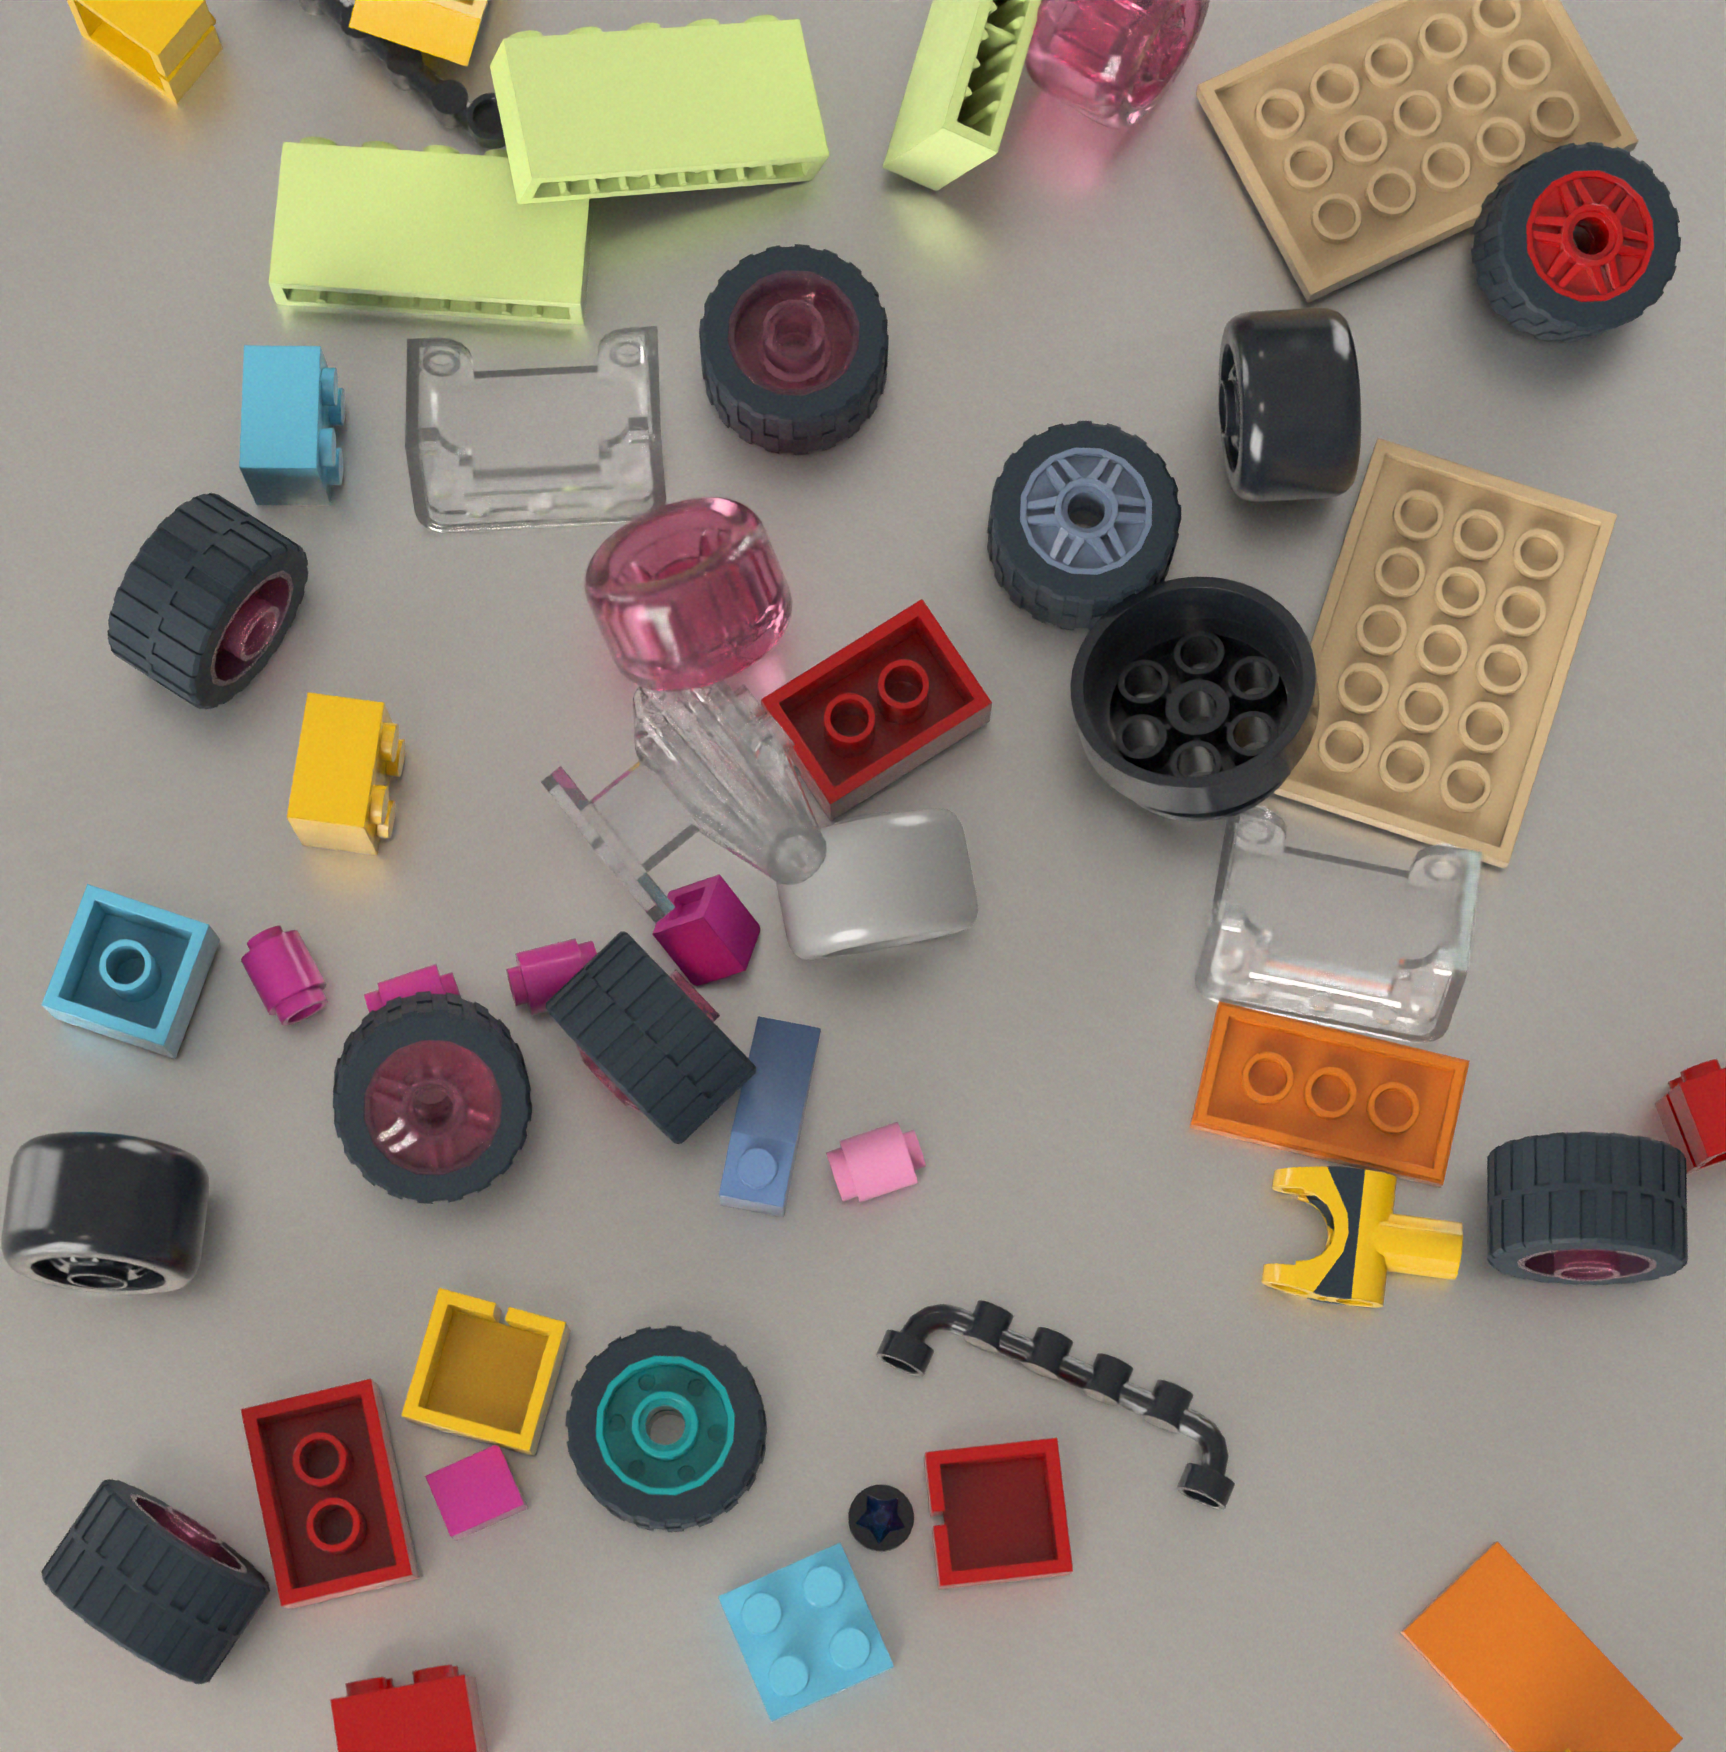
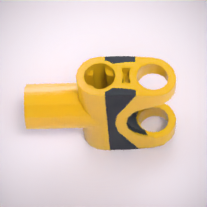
M1342 1166L1277 1169L1274 1171L1272 1189L1286 1194L1298 1195L1297 1200L1309 1203L1316 1208L1327 1224L1328 1239L1324 1251L1310 1260L1296 1261L1295 1265L1264 1264L1262 1283L1276 1290L1318 1302L1357 1307H1383L1387 1271L1456 1279L1462 1254L1463 1223L1393 1213L1397 1177L1392 1174Z

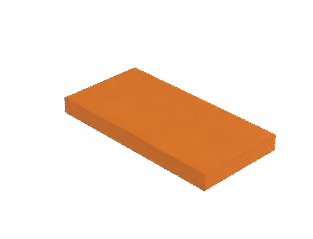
M1219 1001L1189 1128L1359 1169L1392 1174L1397 1178L1440 1188L1443 1186L1470 1061Z
M1498 1541L1494 1542L1400 1632L1511 1752H1564L1567 1748L1571 1752H1670L1683 1740L1678 1732Z

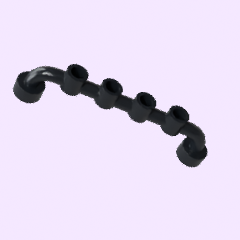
M299 0L301 7L311 15H323L326 13L341 26L344 40L351 50L359 53L371 51L385 62L390 80L394 86L401 90L417 89L432 101L435 117L441 125L448 128L463 127L470 133L473 140L484 148L498 149L506 146L495 93L482 94L471 103L465 86L456 80H443L424 64L421 51L350 28L349 24L354 5L348 0Z
M982 1300L977 1302L973 1313L947 1304L927 1306L913 1314L900 1332L895 1330L886 1331L876 1356L886 1364L905 1373L920 1377L924 1376L934 1354V1350L924 1343L926 1338L934 1331L948 1330L962 1336L964 1340L980 1349L992 1353H1001L1019 1361L1026 1368L1041 1376L1059 1379L1080 1388L1085 1394L1100 1402L1112 1406H1120L1139 1414L1147 1422L1161 1429L1179 1432L1191 1437L1201 1447L1203 1455L1201 1465L1187 1463L1176 1489L1184 1496L1200 1504L1220 1510L1226 1508L1235 1483L1225 1476L1229 1457L1226 1441L1214 1422L1201 1413L1189 1408L1193 1394L1187 1389L1169 1381L1157 1380L1153 1392L1129 1382L1133 1368L1126 1362L1103 1353L1097 1354L1093 1365L1083 1362L1069 1355L1073 1341L1065 1335L1049 1328L1038 1327L1033 1339L1009 1329L1014 1317L1009 1311Z

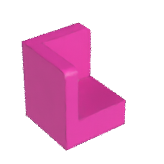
M719 874L669 891L652 935L693 985L700 986L746 971L760 933V926Z
M491 1446L425 1476L450 1537L456 1541L528 1509L524 1496L519 1492L504 1454L498 1446Z

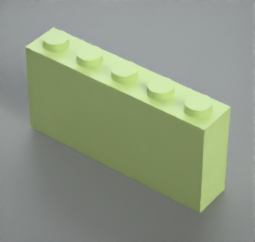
M1043 0L932 1L883 168L934 191H938L998 153Z
M760 15L750 18L744 23L720 24L715 19H701L691 22L685 27L661 28L657 23H642L632 26L625 31L602 32L600 28L590 26L575 29L565 35L543 36L538 31H522L502 40L490 64L518 204L812 181L830 156L800 19L778 20L773 15Z
M306 137L301 139L300 143L283 142L268 283L276 304L584 325L595 198L518 204L508 153L504 149L489 150L485 152V155L460 154L458 150L443 145H431L425 147L423 151L399 150L397 146L383 141H368L363 143L362 147L338 146L334 141L322 137Z

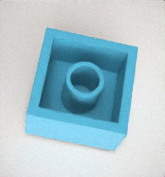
M244 345L239 468L256 505L331 506L332 485H342L343 453L342 448H336L334 425H344L345 393L344 388H338L337 369L328 368L321 346Z
M87 884L41 1005L55 1019L176 1059L220 939L209 924Z
M841 1543L718 1596L771 1722L894 1668Z

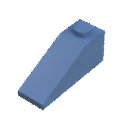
M758 1016L748 1058L756 1066V1073L741 1088L719 1191L721 1206L784 1217L821 1028Z

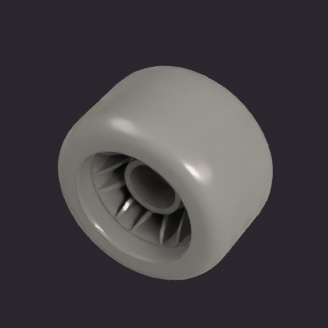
M923 809L893 814L891 812H880L837 821L831 826L791 836L779 842L774 851L773 869L786 937L793 953L801 959L816 960L840 957L934 939L966 930L974 924L977 918L978 902L964 830L958 817L947 809Z

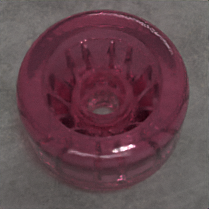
M1042 0L1037 10V21L1025 59L1027 73L1033 83L1041 90L1093 121L1114 129L1132 126L1143 119L1157 105L1179 75L1199 37L1207 16L1210 0Z
M698 497L681 500L658 507L633 519L615 531L599 546L585 572L584 591L586 599L615 665L629 681L639 687L653 691L680 692L694 690L718 683L742 672L773 649L785 633L792 617L793 600L791 590L764 524L748 506L728 498Z

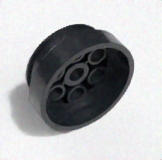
M1186 577L1163 581L1146 587L1138 594L1133 593L1123 599L1122 602L1117 603L1096 622L1081 644L1075 658L1070 684L1071 702L1079 738L1086 756L1097 773L1111 787L1133 800L1139 806L1160 816L1181 821L1202 822L1228 818L1255 807L1271 796L1284 783L1303 757L1314 735L1319 716L1320 702L1316 666L1312 648L1301 625L1282 604L1268 594L1241 582L1216 577ZM1201 662L1212 663L1208 667L1201 669L1191 668L1193 665ZM1252 688L1267 689L1259 694L1245 693ZM1145 691L1156 692L1154 695L1146 698L1135 697ZM1197 717L1211 718L1200 724L1189 723V721ZM1255 742L1266 744L1257 750L1243 749L1246 745ZM1149 745L1155 747L1146 753L1133 752L1141 746ZM1195 772L1210 773L1209 775L1188 777L1189 775Z

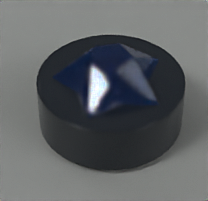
M889 1485L870 1486L862 1490L852 1501L848 1514L849 1528L855 1540L868 1550L875 1552L894 1550L907 1540L914 1524L912 1505L906 1495L895 1487Z

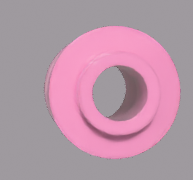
M898 1122L839 1141L841 1148L826 1152L842 1202L858 1197L859 1202H863L917 1184L918 1180L915 1170L926 1167L915 1131L912 1130L902 1134Z

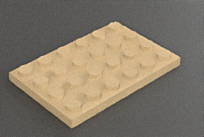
M1380 0L1199 84L1196 90L1199 102L1307 303L1474 226L1475 220L1479 218L1482 211L1481 205L1487 195L1497 188V183L1510 172L1545 152L1548 153L1566 144L1582 145L1587 142L1603 143L1604 146L1611 148L1619 147L1631 152L1638 143L1636 135L1560 0Z
M1377 438L1310 643L1316 666L1320 702L1316 729L1303 757L1274 794L1505 869L1509 864L1617 514Z

